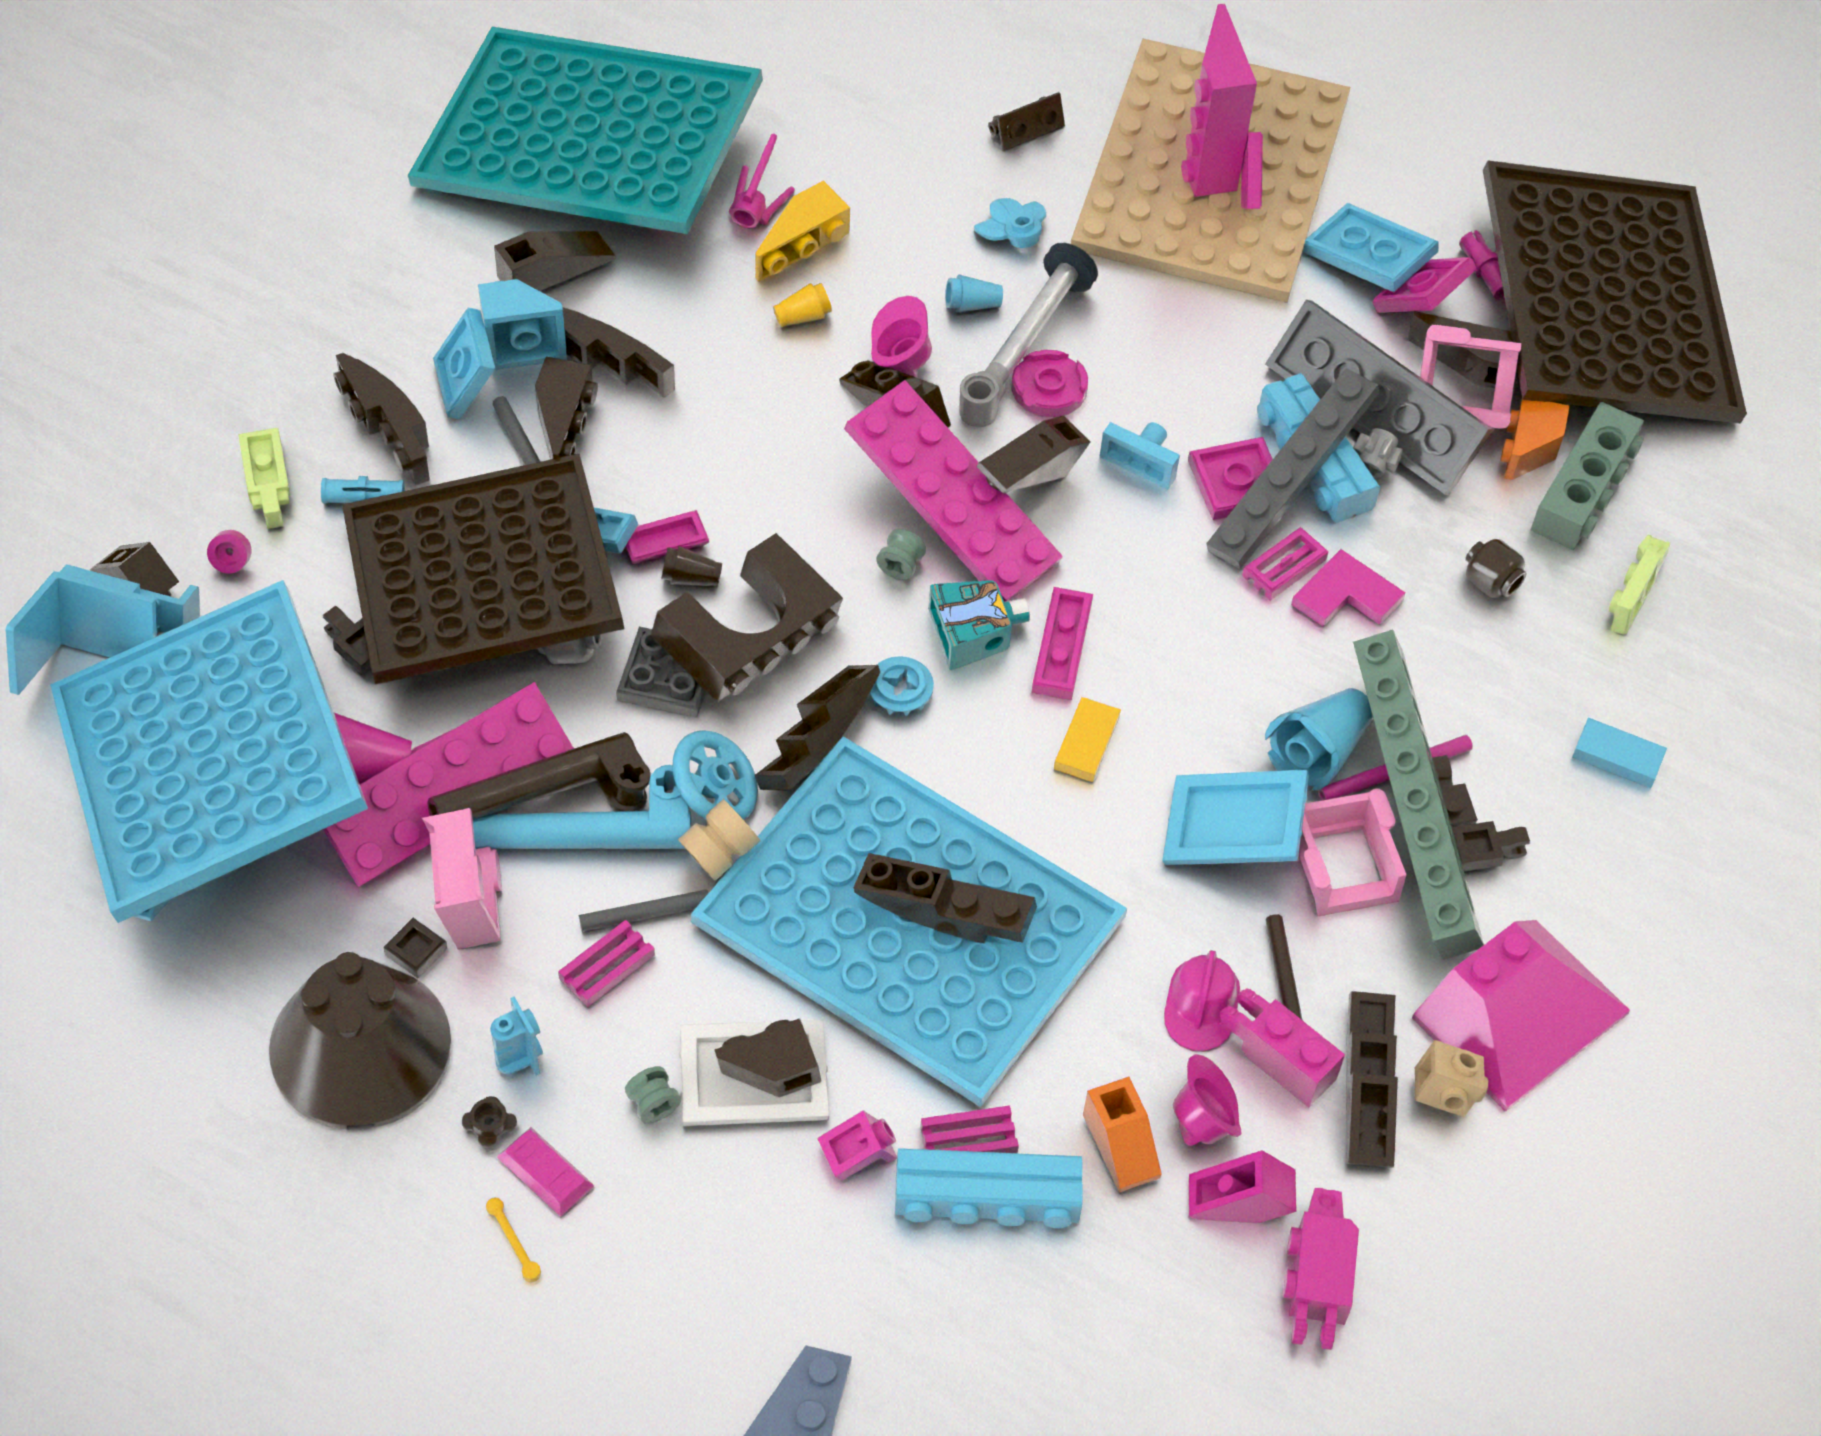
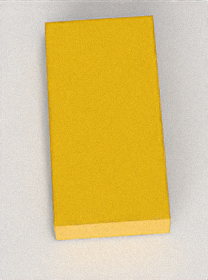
M1081 697L1055 759L1054 770L1094 782L1120 718L1121 709Z

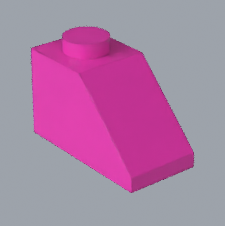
M1263 1150L1189 1174V1216L1193 1219L1262 1223L1297 1212L1296 1169Z

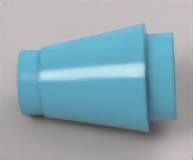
M960 274L956 278H948L945 289L946 307L955 309L956 313L1001 307L1002 285Z

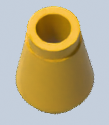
M810 283L773 306V311L782 328L787 325L825 319V314L832 312V306L822 283L814 286Z

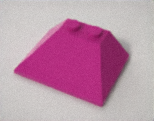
M1537 920L1513 922L1454 967L1415 1011L1412 1019L1433 1040L1483 1056L1484 1076L1488 1078L1486 1093L1506 1112L1627 1016L1630 1009Z

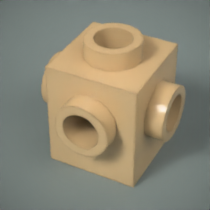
M1434 1040L1414 1067L1415 1101L1465 1117L1475 1102H1481L1487 1092L1488 1078L1484 1076V1057L1470 1051Z

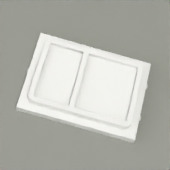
M801 1020L818 1063L822 1082L780 1098L723 1075L714 1051L722 1047V1044L730 1038L740 1035L750 1037L765 1031L768 1025L776 1021L680 1025L681 1051L679 1052V1057L681 1058L682 1091L680 1096L683 1106V1126L829 1120L828 1066L826 1065L824 1020Z

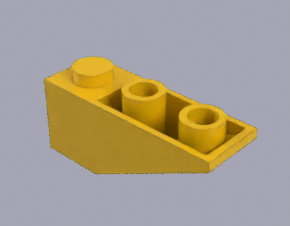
M824 180L792 197L756 251L755 279L758 282L771 275L780 273L787 266L802 258L810 257L815 251L832 242H837L849 234L850 207Z

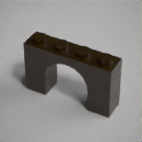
M777 533L747 552L740 573V577L773 609L778 620V624L773 628L760 633H742L729 629L719 623L688 591L656 613L651 636L717 702L731 693L733 695L741 693L749 685L752 678L759 673L763 675L768 674L779 664L781 658L790 652L797 654L808 644L811 637L819 632L822 634L829 632L839 620L837 614L843 597Z

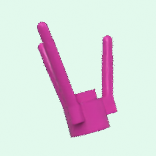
M776 134L770 135L750 185L745 192L749 168L744 165L741 169L734 201L729 209V213L733 221L744 228H755L758 223L767 225L771 215L795 192V188L790 186L766 208L765 196L757 190L774 149L773 147L777 140Z

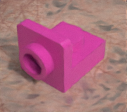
M864 1110L817 1138L835 1177L841 1181L879 1158L889 1163L897 1159V1155L892 1147V1144L896 1142V1138L888 1123L883 1118L876 1119Z

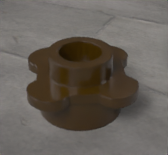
M489 1096L478 1101L470 1112L463 1115L462 1126L465 1130L472 1131L478 1137L480 1146L491 1148L497 1144V1139L505 1132H511L516 1128L517 1119L514 1114L506 1112L505 1106L497 1097ZM492 1119L494 1122L491 1125H487L485 1121Z

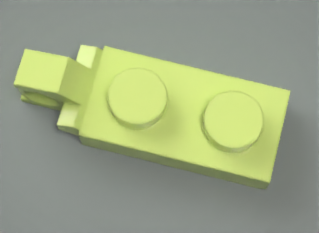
M272 428L238 434L247 491L253 510L263 508L267 529L283 526L280 505L290 504V490L279 429Z
M1647 535L1638 546L1636 558L1639 564L1631 563L1624 579V585H1627L1624 591L1617 589L1609 606V612L1614 614L1611 626L1612 631L1622 635L1628 633L1656 581L1657 573L1669 552L1670 542Z

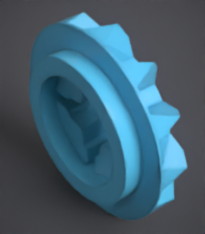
M898 656L887 658L876 664L879 666L880 674L869 693L875 707L881 706L885 708L889 715L896 711L903 712L908 716L912 710H923L925 703L932 699L933 677L927 667L921 662L909 657ZM906 677L907 689H904L901 694L895 695L894 686H898L899 682H902L903 678Z

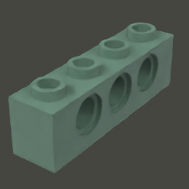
M1600 402L1538 506L1530 530L1572 550L1575 549L1581 537L1589 539L1599 518L1594 516L1597 510L1605 511L1614 493L1610 489L1612 483L1618 486L1621 484L1629 467V464L1625 463L1627 457L1634 460L1643 444L1644 438L1638 435L1644 420L1604 402Z

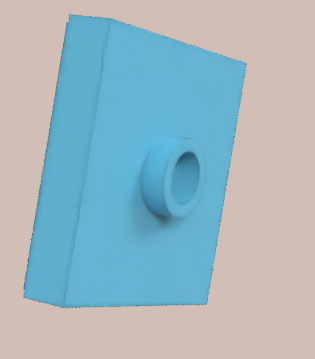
M469 307L433 357L446 414L450 418L461 419L495 370L481 310Z

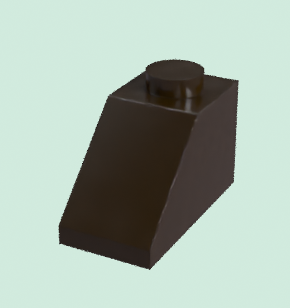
M151 542L121 545L90 569L93 572L140 584V589L170 597L172 594L169 590L179 583L177 577Z

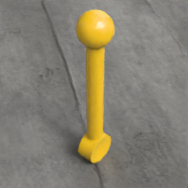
M496 1197L490 1198L486 1203V1211L496 1217L523 1266V1278L527 1282L537 1281L541 1276L540 1266L538 1263L530 1261L503 1212V1201Z

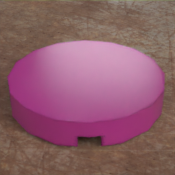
M1044 349L1029 353L1015 367L1012 375L1011 391L1016 402L1026 411L1038 416L1059 417L1072 413L1082 405L1087 397L1088 374L1078 360L1075 362L1068 358L1069 354L1058 350Z

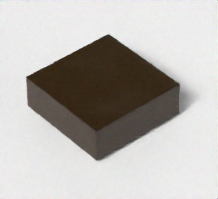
M413 917L383 948L388 958L418 979L446 951L447 942Z

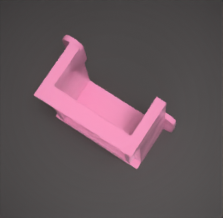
M1441 325L1430 326L1426 332L1420 377L1430 385H1433L1438 344L1500 352L1492 410L1467 406L1461 407L1490 427L1506 428L1510 424L1511 414L1509 413L1521 343L1473 338L1465 328Z
M1373 789L1368 793L1305 803L1299 857L1315 898L1317 916L1399 902L1407 874L1389 829L1394 827L1396 820L1384 791ZM1363 829L1382 881L1332 889L1329 874L1314 838Z
M467 808L422 818L430 833L436 903L434 909L457 949L501 941L496 892H502L499 856L497 850L491 849L490 846L475 849L471 809Z

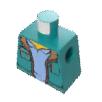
M992 580L930 585L928 610L949 670H954L1006 651L1010 647L1012 625L1029 622L1030 620L1026 599L1020 598L1004 602L997 583Z

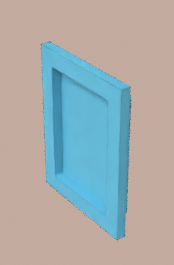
M1308 770L1176 775L1162 859L1164 865L1298 861L1305 803L1307 800Z

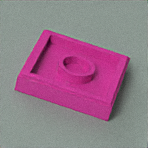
M1469 257L1430 259L1395 292L1384 289L1374 298L1372 303L1377 313L1432 311L1477 268L1473 259Z
M1263 437L1189 451L1188 462L1213 520L1227 518L1273 460Z

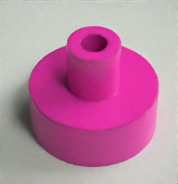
M235 530L221 531L210 541L207 547V557L210 564L216 570L228 574L241 570L248 563L252 554L249 540L242 533Z

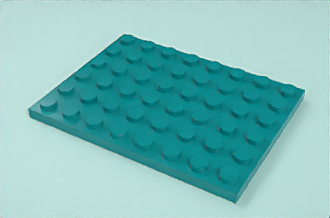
M492 26L408 173L410 186L688 234L763 81L762 70Z

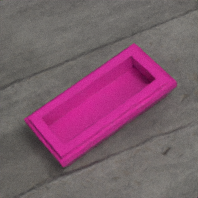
M697 510L637 526L626 544V549L632 564H640L665 557L668 547L678 549L679 545L691 550L705 546L710 542Z
M532 1127L527 1129L497 1156L509 1170L560 1217L594 1188V1184Z

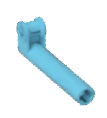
M664 765L657 768L650 777L649 811L490 814L473 820L475 849L489 846L491 849H685L678 839L691 828V810H689L688 804L684 801L676 786L672 765Z

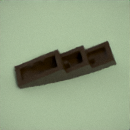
M563 307L566 355L575 362L591 365L592 369L600 364L625 385L638 377L663 398L675 390L674 364L646 344L619 329L580 312Z
M848 665L796 704L802 720L776 739L781 755L754 775L760 790H791L823 760L842 738L863 707L880 674L878 665Z
M1351 991L1349 994L1346 1074L1347 1164L1386 1168L1394 1167L1398 1077H1395L1397 1035H1394L1396 995Z

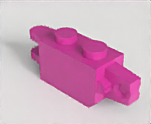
M1314 1188L1308 1212L1304 1211L1299 1228L1291 1227L1287 1254L1295 1256L1294 1270H1286L1283 1297L1291 1299L1289 1316H1293L1291 1342L1294 1344H1303L1308 1328L1306 1321L1311 1319L1322 1321L1319 1336L1320 1347L1332 1350L1336 1324L1345 1325L1352 1308L1359 1228L1351 1219L1344 1218L1342 1192Z

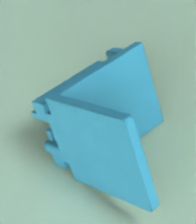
M66 564L60 572L54 571L6 626L10 693L19 695L61 644L102 656L113 657L157 637L159 632L166 633L199 618V587L190 585L182 596L177 599L140 589V584Z

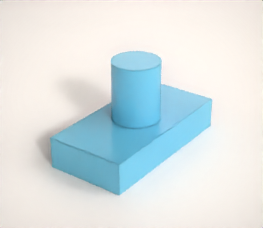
M1110 422L1102 435L1099 457L1169 490L1176 480L1180 455L1161 446L1167 438V432L1157 423H1148L1142 433L1137 435Z

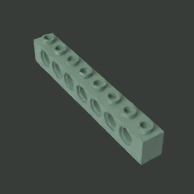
M1393 629L1354 641L1355 652L1433 942L1442 959L1478 950L1484 945L1401 645Z

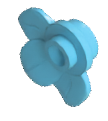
M1011 198L996 199L990 204L991 218L974 225V230L980 236L992 241L1009 239L1010 243L1015 247H1031L1040 239L1039 236L1042 233L1041 222L1046 218V210L1043 205L1036 201L1022 206L1018 201Z

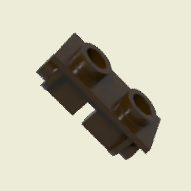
M1057 92L1047 97L1043 96L1035 102L1003 115L994 116L993 120L988 123V128L993 136H1000L1002 150L1006 151L1064 127L1065 120L1061 94Z

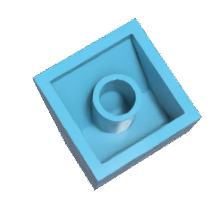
M518 279L478 284L481 314L495 370L543 364L546 356L567 360L562 303Z

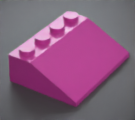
M1225 4L1217 5L1202 62L1200 79L1195 80L1196 104L1195 107L1190 109L1192 128L1191 134L1186 135L1187 158L1182 161L1181 165L1183 180L1185 183H1190L1195 197L1237 191L1257 87L1256 79Z

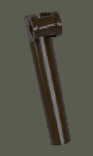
M623 732L428 798L427 805L430 816L470 808L474 820L596 781L609 801L610 806L615 811H642L647 802L645 788L649 785L651 772L636 750L632 738L628 733Z

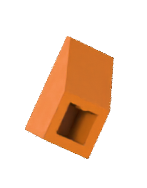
M1522 399L1519 411L1511 410L1510 424L1507 426L1506 432L1513 434L1512 440L1505 439L1500 459L1501 462L1507 463L1504 479H1516L1556 460L1565 434L1569 412L1568 405Z
M1128 1076L1088 1090L1083 1117L1118 1192L1120 1193L1160 1179L1162 1173L1148 1114L1130 1077Z

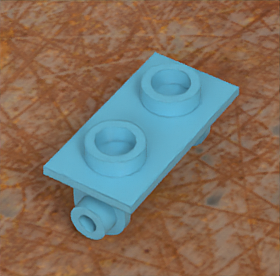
M511 997L512 1011L496 1018L490 1027L492 1042L495 1048L496 1067L504 1074H513L531 1066L537 1076L540 1074L538 1056L543 1054L541 1045L536 1037L540 1033V1029L531 1010L528 1008L522 1011L516 998Z

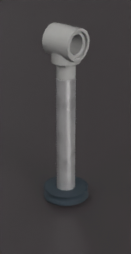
M1065 242L1056 243L1050 247L1049 252L1045 254L1043 259L1044 269L1050 277L986 370L967 375L960 384L959 415L966 424L974 427H984L996 419L998 402L1005 393L1004 383L1067 292H1086L1091 289L1093 282L1097 280L1098 268L1094 260L1081 248Z

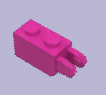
M1248 988L1242 990L1237 995L1238 1003L1255 1020L1251 1021L1243 1013L1239 1012L1238 1009L1229 1005L1219 1013L1221 1021L1243 1040L1241 1049L1251 1062L1310 1108L1337 1080L1345 1054L1278 1000L1275 999L1270 1004L1260 995H1257L1255 991Z

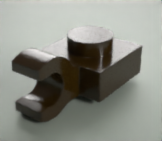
M334 606L323 614V618L328 622L324 626V630L334 639V650L358 672L363 674L371 668L363 620L361 618L354 623L340 608Z
M1447 755L1433 757L1451 826L1475 824L1478 819L1466 784L1453 785L1452 768Z
M1494 821L1452 827L1464 871L1502 866L1504 856L1507 858H1520L1527 855L1525 845L1530 844V839L1526 827H1515L1497 832Z

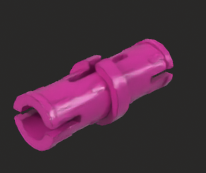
M1475 230L1474 233L1468 232L1459 241V246L1469 258L1473 259L1477 268L1474 271L1475 275L1483 279L1496 300H1500L1501 295L1505 299L1497 253L1492 252L1479 231Z

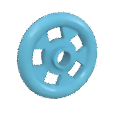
M706 730L690 733L679 742L673 755V776L676 786L688 806L699 816L707 820L706 815L724 799L745 820L756 806L758 784L754 776V769L744 752L727 737ZM704 747L715 750L716 757H707ZM690 760L699 764L695 774L690 772ZM728 764L734 767L739 778L738 780L735 779L733 771ZM732 791L739 798V802L735 806L726 797ZM705 797L711 799L715 798L714 804L709 802Z

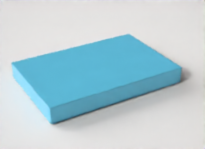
M1346 203L1305 240L1303 253L1395 292L1439 252V241L1350 203Z

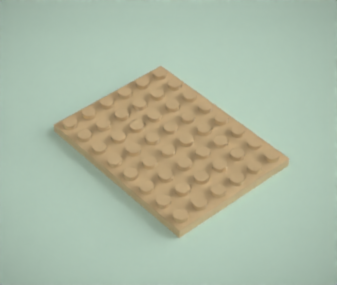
M1143 38L1071 238V244L1081 248L1090 255L1288 303L1351 87L1250 64L1257 87L1248 131L1261 132L1263 134L1262 207L1260 209L1241 208V173L1237 191L1198 197L1194 196L1190 183H1185L1182 176V161L1187 158L1186 135L1191 134L1192 128L1190 109L1195 107L1196 104L1195 80L1200 79L1205 53Z

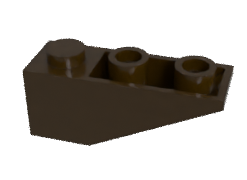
M598 231L526 232L494 245L498 279L500 281L518 279L538 291L547 289L616 259V255Z
M1414 311L1407 340L1424 350L1428 328L1432 325L1465 328L1473 338L1512 342L1511 331L1417 311ZM1438 344L1436 359L1474 384L1495 389L1500 352ZM1517 366L1515 372L1513 393L1515 392L1516 385L1519 379Z
M546 356L535 384L537 412L551 460L576 453L575 439L577 434L583 435L587 422L586 409L588 405L593 406L595 403L598 384L592 380L591 365Z
M869 360L857 363L850 372L839 378L840 384L866 407L906 380L948 428L951 426L938 385L889 367L878 366Z
M1060 416L1040 422L980 461L976 467L986 476L990 486L1004 494L1066 477L1091 441L1065 416Z

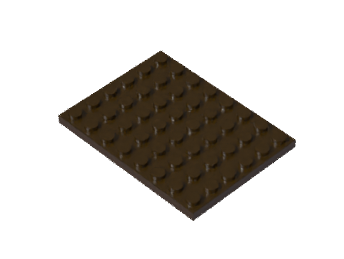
M1487 160L1482 171L1513 343H1521V350L1518 352L1517 371L1522 399L1595 408L1598 407L1600 402H1604L1622 411L1741 424L1747 412L1696 186Z

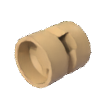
M724 799L706 815V826L694 824L678 839L714 881L719 879L733 866L732 855L743 856L761 841Z

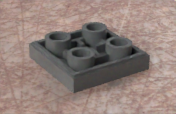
M639 626L616 691L617 701L697 718L706 690L651 636L652 629Z

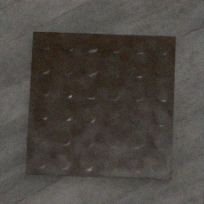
M580 453L342 504L375 685L625 629Z

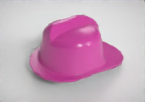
M909 295L898 297L888 302L877 313L871 330V355L874 363L878 366L889 367L917 378L918 369L929 360L932 353V345L928 335L927 310L925 304L918 297Z
M1210 950L1207 955H1199L1185 961L1176 968L1171 978L1164 1011V1024L1170 1037L1178 1045L1191 1051H1209L1217 1048L1229 1038L1232 1032L1221 1021L1219 1013L1229 1005L1235 1009L1238 1008L1239 1001L1237 995L1240 993V982L1231 967L1217 957L1216 951Z
M1194 1054L1188 1058V1081L1173 1102V1110L1179 1120V1128L1184 1143L1189 1146L1195 1145L1198 1142L1210 1145L1228 1134L1234 1137L1240 1136L1242 1132L1239 1124L1238 1102L1230 1081L1213 1061L1203 1055Z

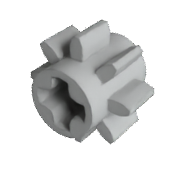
M1378 428L1372 429L1369 436L1360 433L1353 447L1372 476L1376 478L1382 477L1385 470L1394 473L1403 452L1401 448L1397 447L1399 441L1395 435Z

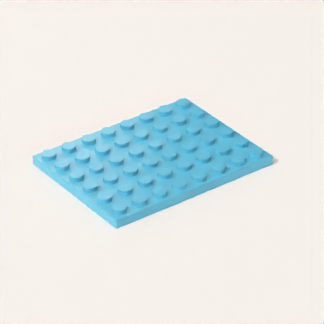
M284 580L50 684L109 910L117 923L368 809L292 596Z
M843 736L760 832L758 838L761 841L747 854L745 853L736 860L733 866L691 913V923L981 1107L1124 920L1127 908ZM868 853L950 870L952 880L1035 897L1037 909L1023 943L987 935L984 944L959 938L912 922L859 896L854 892L853 887Z

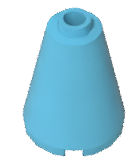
M1348 688L1283 713L1270 722L1265 732V740L1270 738L1272 749L1267 753L1276 770H1308V785L1314 786L1312 790H1320L1330 784L1373 720L1368 696L1357 689Z

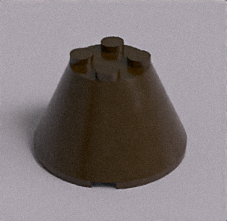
M345 952L318 968L281 1010L270 1037V1066L281 1094L292 1107L305 1117L325 1126L339 1129H347V1126L374 1124L375 1127H379L410 1114L422 1105L436 1090L445 1075L450 1060V1026L440 1001L422 982L407 973L371 959L360 957L354 952Z

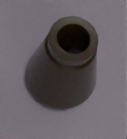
M679 545L678 549L668 547L661 579L671 581L670 585H712L718 587L723 563L716 562Z

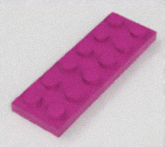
M906 380L847 421L844 430L979 581L992 580L997 583L1004 602L1012 600L1062 559V554L1010 496L989 485L986 476L976 467L979 463Z
M533 682L360 784L368 809L323 830L359 887L430 844V833L422 818L430 816L427 805L428 798L574 749L536 683Z

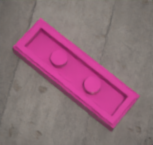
M1053 587L1031 693L1072 700L1093 594Z

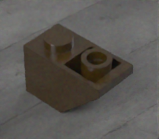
M800 1018L793 1021L785 1019L773 1022L765 1028V1031L750 1037L745 1035L735 1036L725 1041L722 1047L714 1050L723 1075L779 1098L822 1082L818 1063Z

